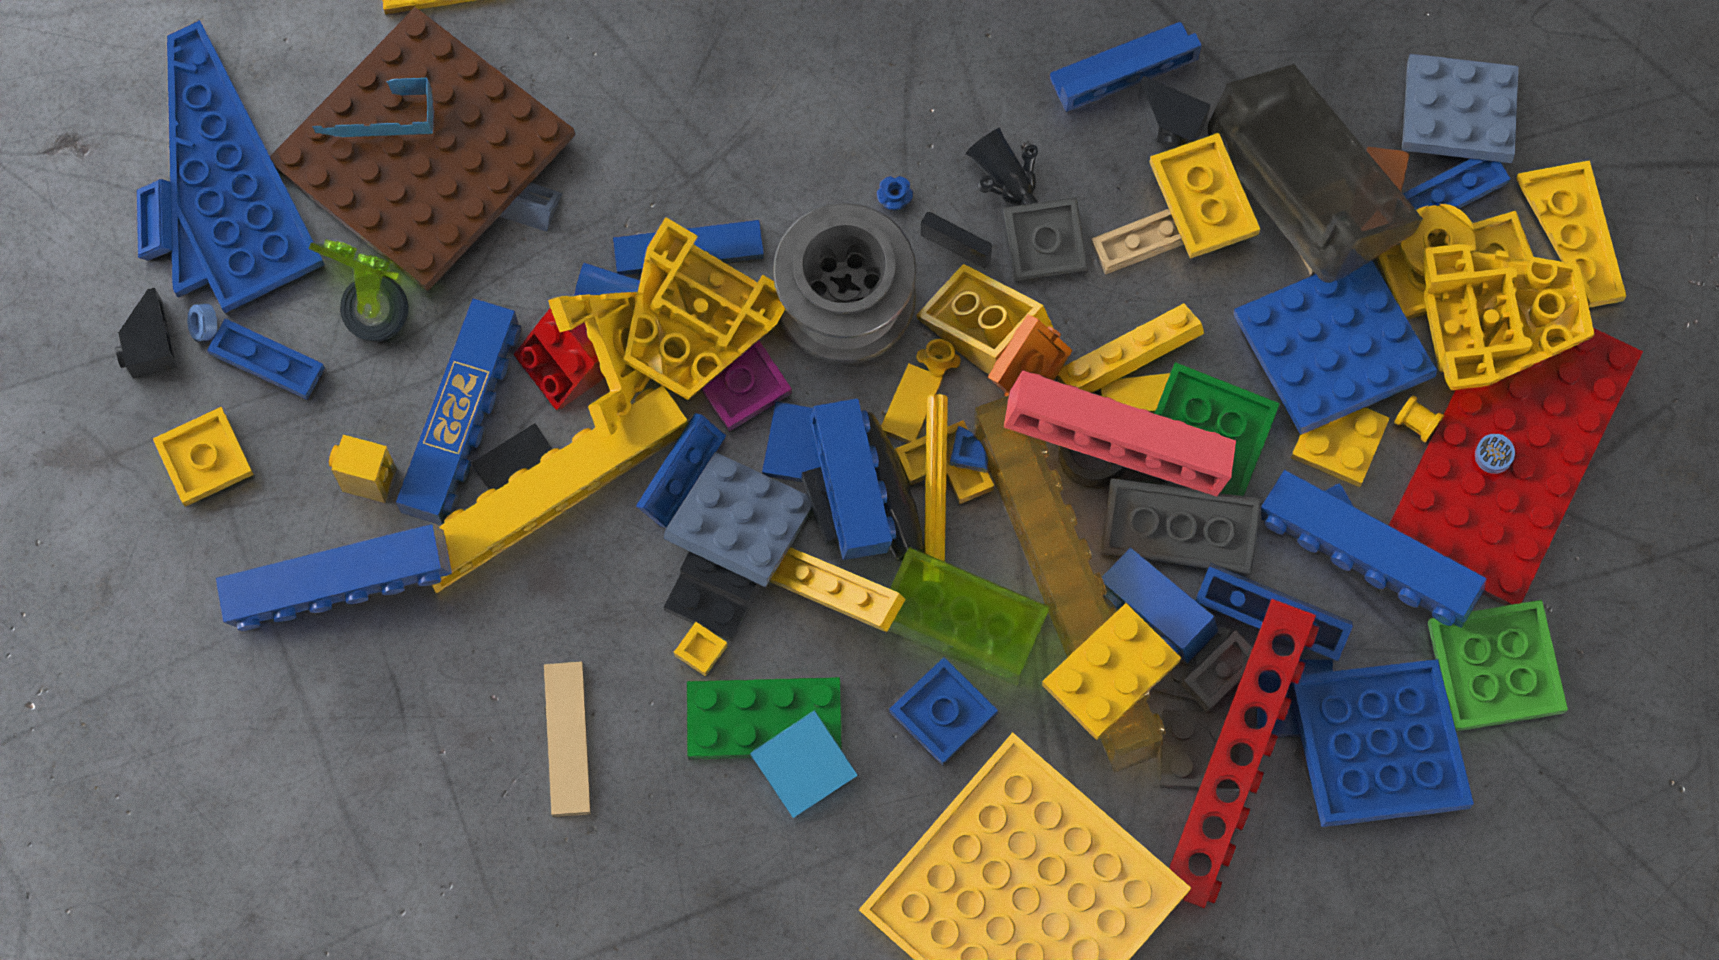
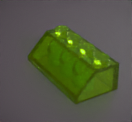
M909 547L890 587L891 590L900 593L906 600L888 631L1018 686L1033 654L1050 607Z

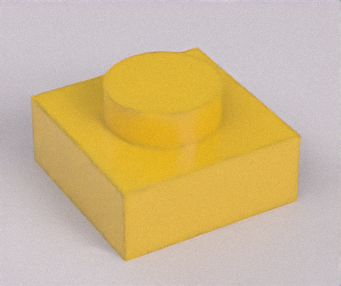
M695 622L674 651V656L706 677L728 645L726 641Z

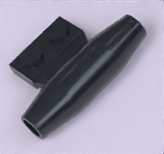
M867 412L870 421V432L866 434L869 446L874 445L876 447L879 466L875 468L878 481L884 482L887 492V503H884L886 517L891 516L893 518L896 530V538L892 539L889 549L896 561H907L921 555L925 551L917 506L893 445L874 413ZM821 467L802 472L801 479L825 545L836 543L838 538Z

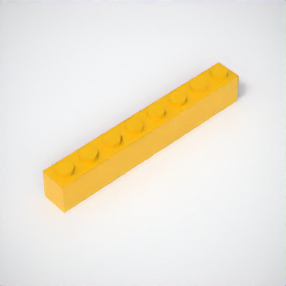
M661 385L655 390L654 388H649L641 392L635 398V403L632 404L627 415L620 416L616 422L618 428L614 434L599 437L596 427L592 430L591 428L583 429L572 438V443L561 450L554 448L541 457L540 463L529 470L523 468L515 472L509 478V483L498 490L495 488L487 490L477 498V503L465 511L464 509H458L448 515L444 520L445 523L439 528L444 530L452 574L440 577V583L431 585L436 593L440 592L679 439L688 425V420L665 387Z

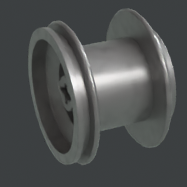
M850 203L830 204L814 209L800 217L789 227L780 240L773 263L774 286L778 298L785 308L780 317V322L789 337L803 351L829 363L857 364L874 359L885 353L901 338L910 324L915 308L916 262L910 241L891 218L876 209L864 205ZM855 260L863 265L859 269H852L848 264ZM827 264H832L836 267L831 273H826L821 268ZM870 280L877 281L878 283L872 289H868L865 286V283ZM846 286L851 288V290H847L845 294L839 293V291H844ZM817 287L823 288L825 294L821 296L813 289Z

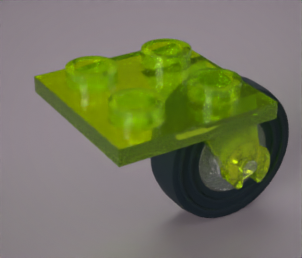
M325 239L324 244L310 243L308 249L353 268L355 280L344 291L340 303L341 317L348 330L356 337L366 341H383L397 334L404 326L408 316V300L403 289L394 281L397 280L399 273L388 269L390 262L371 254L369 256L362 253L355 255L356 247L338 240L335 242Z

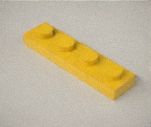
M1183 303L1063 366L1057 375L1058 382L1092 393L1205 334L1202 323Z
M791 547L770 579V582L884 632L888 631L906 600L896 591Z

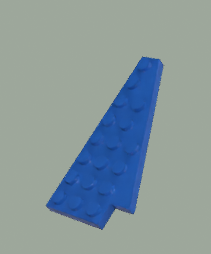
M199 20L167 35L172 208V285L177 298L209 283L223 312L227 313L325 264Z

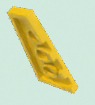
M1590 160L1518 173L1516 181L1561 261L1580 265L1589 308L1624 301L1626 292Z

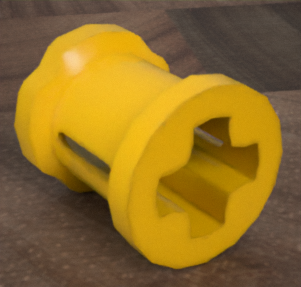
M1412 395L1399 412L1394 423L1397 425L1404 424L1421 435V441L1426 443L1444 415L1440 412L1437 414L1433 413L1419 404L1417 397Z

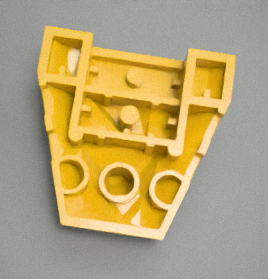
M665 217L646 249L623 362L689 400L735 359L746 352L755 342L773 329L785 308L778 298L773 280L762 274L759 281L756 282L694 245L698 237L697 235Z
M1466 244L1425 248L1423 251L1426 281L1424 300L1438 369L1440 372H1444L1445 381L1451 390L1489 386L1593 338L1594 329L1580 265L1533 256L1530 261L1508 257L1509 252L1499 250L1495 254L1473 251V246Z

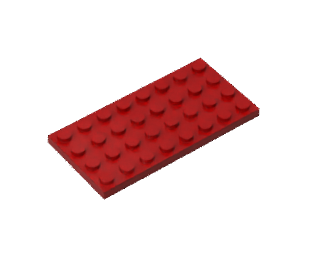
M1593 328V338L1501 379L1494 384L1455 390L1443 414L1444 417L1439 422L1388 525L1487 578L1482 595L1505 606L1522 603L1643 353L1642 350ZM1489 434H1501L1507 437L1514 446V459L1509 468L1504 472L1497 474L1488 473L1482 470L1475 460L1477 445L1483 437Z

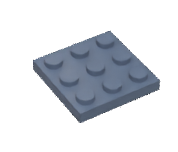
M1409 54L1402 150L1512 163L1515 156L1519 66Z
M715 452L665 529L663 539L766 587L813 509L808 495Z

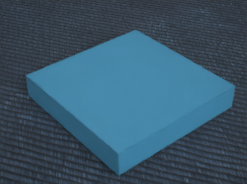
M816 710L750 753L793 818L858 776V773Z

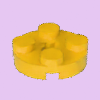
M1449 204L1421 207L1413 212L1404 224L1401 232L1400 252L1409 267L1416 273L1424 276L1423 251L1425 248L1431 247V240L1428 236L1430 234L1438 236L1442 233L1446 236L1444 240L1445 245L1466 244L1473 246V251H1475L1476 241L1472 222L1464 212Z

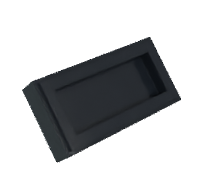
M932 212L925 214L921 221V236L984 269L986 268L992 254L990 242Z
M536 423L473 461L472 465L488 490L493 488L498 490L509 483V478L515 472L523 468L529 470L539 464L541 457L552 450V447Z

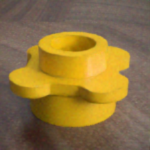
M944 339L931 340L926 345V349H920L916 355L917 361L924 363L930 370V374L935 377H942L946 370L957 368L961 363L960 356L955 354L954 346Z

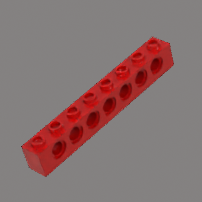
M1275 599L1270 601L1169 867L1172 872L1192 888L1182 900L1201 908H1205L1207 901L1213 904L1216 902L1223 883L1216 880L1221 865L1226 867L1230 865L1237 846L1230 843L1235 828L1239 830L1244 828L1250 812V808L1244 806L1249 792L1257 793L1264 775L1263 771L1257 770L1263 755L1271 757L1278 735L1271 732L1276 719L1285 720L1292 699L1285 697L1290 682L1298 685L1306 664L1299 661L1304 646L1312 648L1319 630V626L1313 625L1316 615ZM1286 636L1290 638L1294 644L1293 653L1284 657L1277 655L1272 649V641L1276 637ZM1273 672L1279 677L1280 688L1276 692L1267 693L1261 690L1258 685V678L1262 673ZM1251 708L1261 709L1267 719L1265 726L1261 729L1249 728L1244 721L1245 712ZM1244 744L1251 749L1253 754L1251 763L1246 766H1239L1231 760L1230 751L1235 745ZM1225 780L1234 782L1239 789L1238 798L1230 803L1221 801L1216 793L1218 784ZM1218 817L1223 821L1225 832L1221 838L1210 839L1205 836L1202 825L1207 818ZM1202 853L1209 857L1211 869L1208 874L1196 876L1190 871L1188 862L1192 855Z

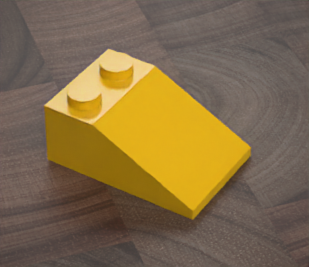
M965 264L951 276L916 314L920 322L940 338L949 341L955 350L987 374H990L996 360L1000 358L1013 338L1016 329L1022 324L1027 314L1039 319L1045 326L1053 328L1042 304Z

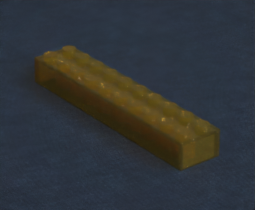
M1008 395L975 407L973 432L987 453L988 469L1064 653L1068 658L1116 611L1114 607L1107 608L1103 595L1107 594L1103 579L1099 572L1093 574L1088 562L1092 559L1088 543L1085 538L1079 539L1074 526L1078 525L1075 512L1070 503L1066 505L1063 503L1060 492L1063 491V485L1056 469L1050 471L1045 458L1049 457V452L1045 441L1004 428ZM1149 691L1100 737L1114 773L1153 759L1158 755L1161 743H1163L1162 736L1166 732L1159 714H1152L1147 703V700L1151 699Z

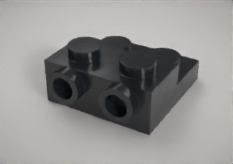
M689 551L680 568V576L664 605V611L692 624L697 622L712 633L733 642L761 585Z

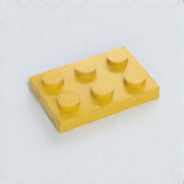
M1219 133L1150 156L1149 163L1190 259L1259 235L1261 229Z
M1125 603L1042 681V686L1098 740L1180 662L1181 657Z

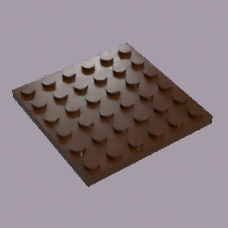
M414 7L274 151L270 158L280 175L428 292L576 134L573 127L418 8ZM403 78H427L432 88L434 111L432 134L339 137L315 133L312 126L335 128V125L354 124L370 126V124L381 123L412 125V122H427V95L392 94L387 81Z

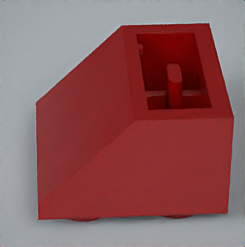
M549 308L513 354L556 411L564 408L605 378L601 373L600 362L593 343L588 338L585 322L572 330L559 332L551 308Z

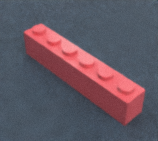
M1023 370L1010 390L1004 428L1216 497L1232 476L1236 440L1221 436L1216 432L1199 429L1182 421L1172 420L1151 413L1146 409L1135 408L1117 402L1112 398L1102 397L1081 390L1078 387L1065 385L1044 378L1039 374H1032Z

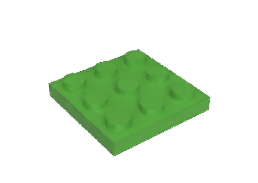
M1542 600L1472 611L1462 628L1455 624L1452 626L1444 625L1435 618L1428 620L1427 623L1435 658L1439 661L1456 732L1565 714L1568 711Z

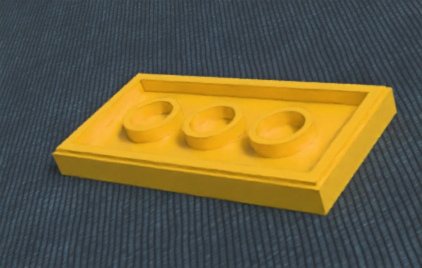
M1516 211L1472 223L1476 241L1475 251L1495 254L1499 250L1509 252L1508 257L1531 260L1533 253ZM1444 234L1428 236L1431 240V247L1447 246L1444 243L1446 238ZM1400 245L1389 247L1378 256H1375L1383 279L1407 320L1426 315L1427 310L1424 300L1426 289L1425 277L1409 267L1400 252Z

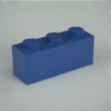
M1131 547L1099 579L1104 591L1102 598L1112 609L1118 611L1127 603L1186 663L1219 631L1215 618L1211 613Z

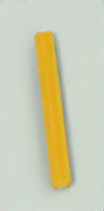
M931 394L927 398L924 580L928 582H941L945 578L948 398L943 394Z

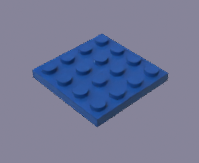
M1364 253L1234 309V317L1300 435L1436 377V367L1368 253Z
M1438 659L1301 675L1298 685L1290 682L1289 689L1321 827L1467 810L1474 805Z

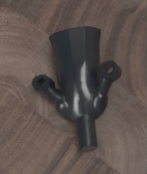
M999 127L982 137L968 149L966 155L986 174L978 182L979 191L998 194L1005 202L1011 204L1039 203L1033 195L1036 187V176L1033 171L1038 154L1037 146L1030 144L1022 151L1024 166L1022 167Z

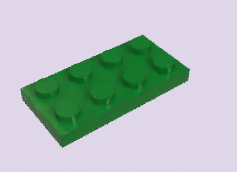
M840 677L687 681L688 760L752 758L750 753L814 710H816L842 749Z

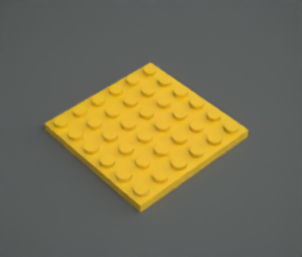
M1012 732L861 906L859 911L914 960H1130L1192 888Z

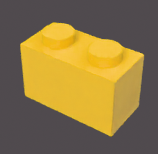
M343 435L340 445H334L329 457V467H332L331 470L343 492L386 503L397 470L387 446Z

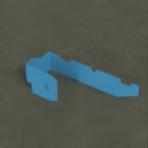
M403 78L387 81L392 94L427 95V122H412V125L381 123L370 124V126L354 124L335 125V128H323L322 126H312L315 133L339 137L432 134L434 118L432 88L427 78Z

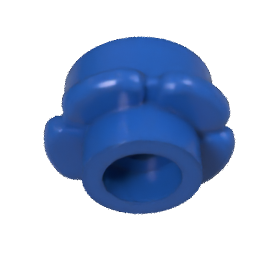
M901 176L884 178L879 184L880 189L877 190L878 201L885 208L892 211L903 209L913 198L910 182ZM897 190L898 194L893 195L891 192Z

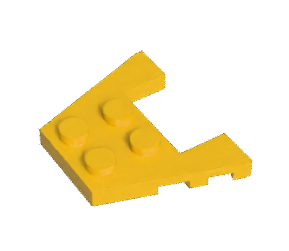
M637 292L560 296L548 300L559 332L572 330L585 322L588 338L593 343L600 362L601 373L608 383L610 392L588 405L599 437L610 436L615 433L618 428L616 422L620 416L627 415L632 407L630 401L636 392L643 391L651 379L623 362Z

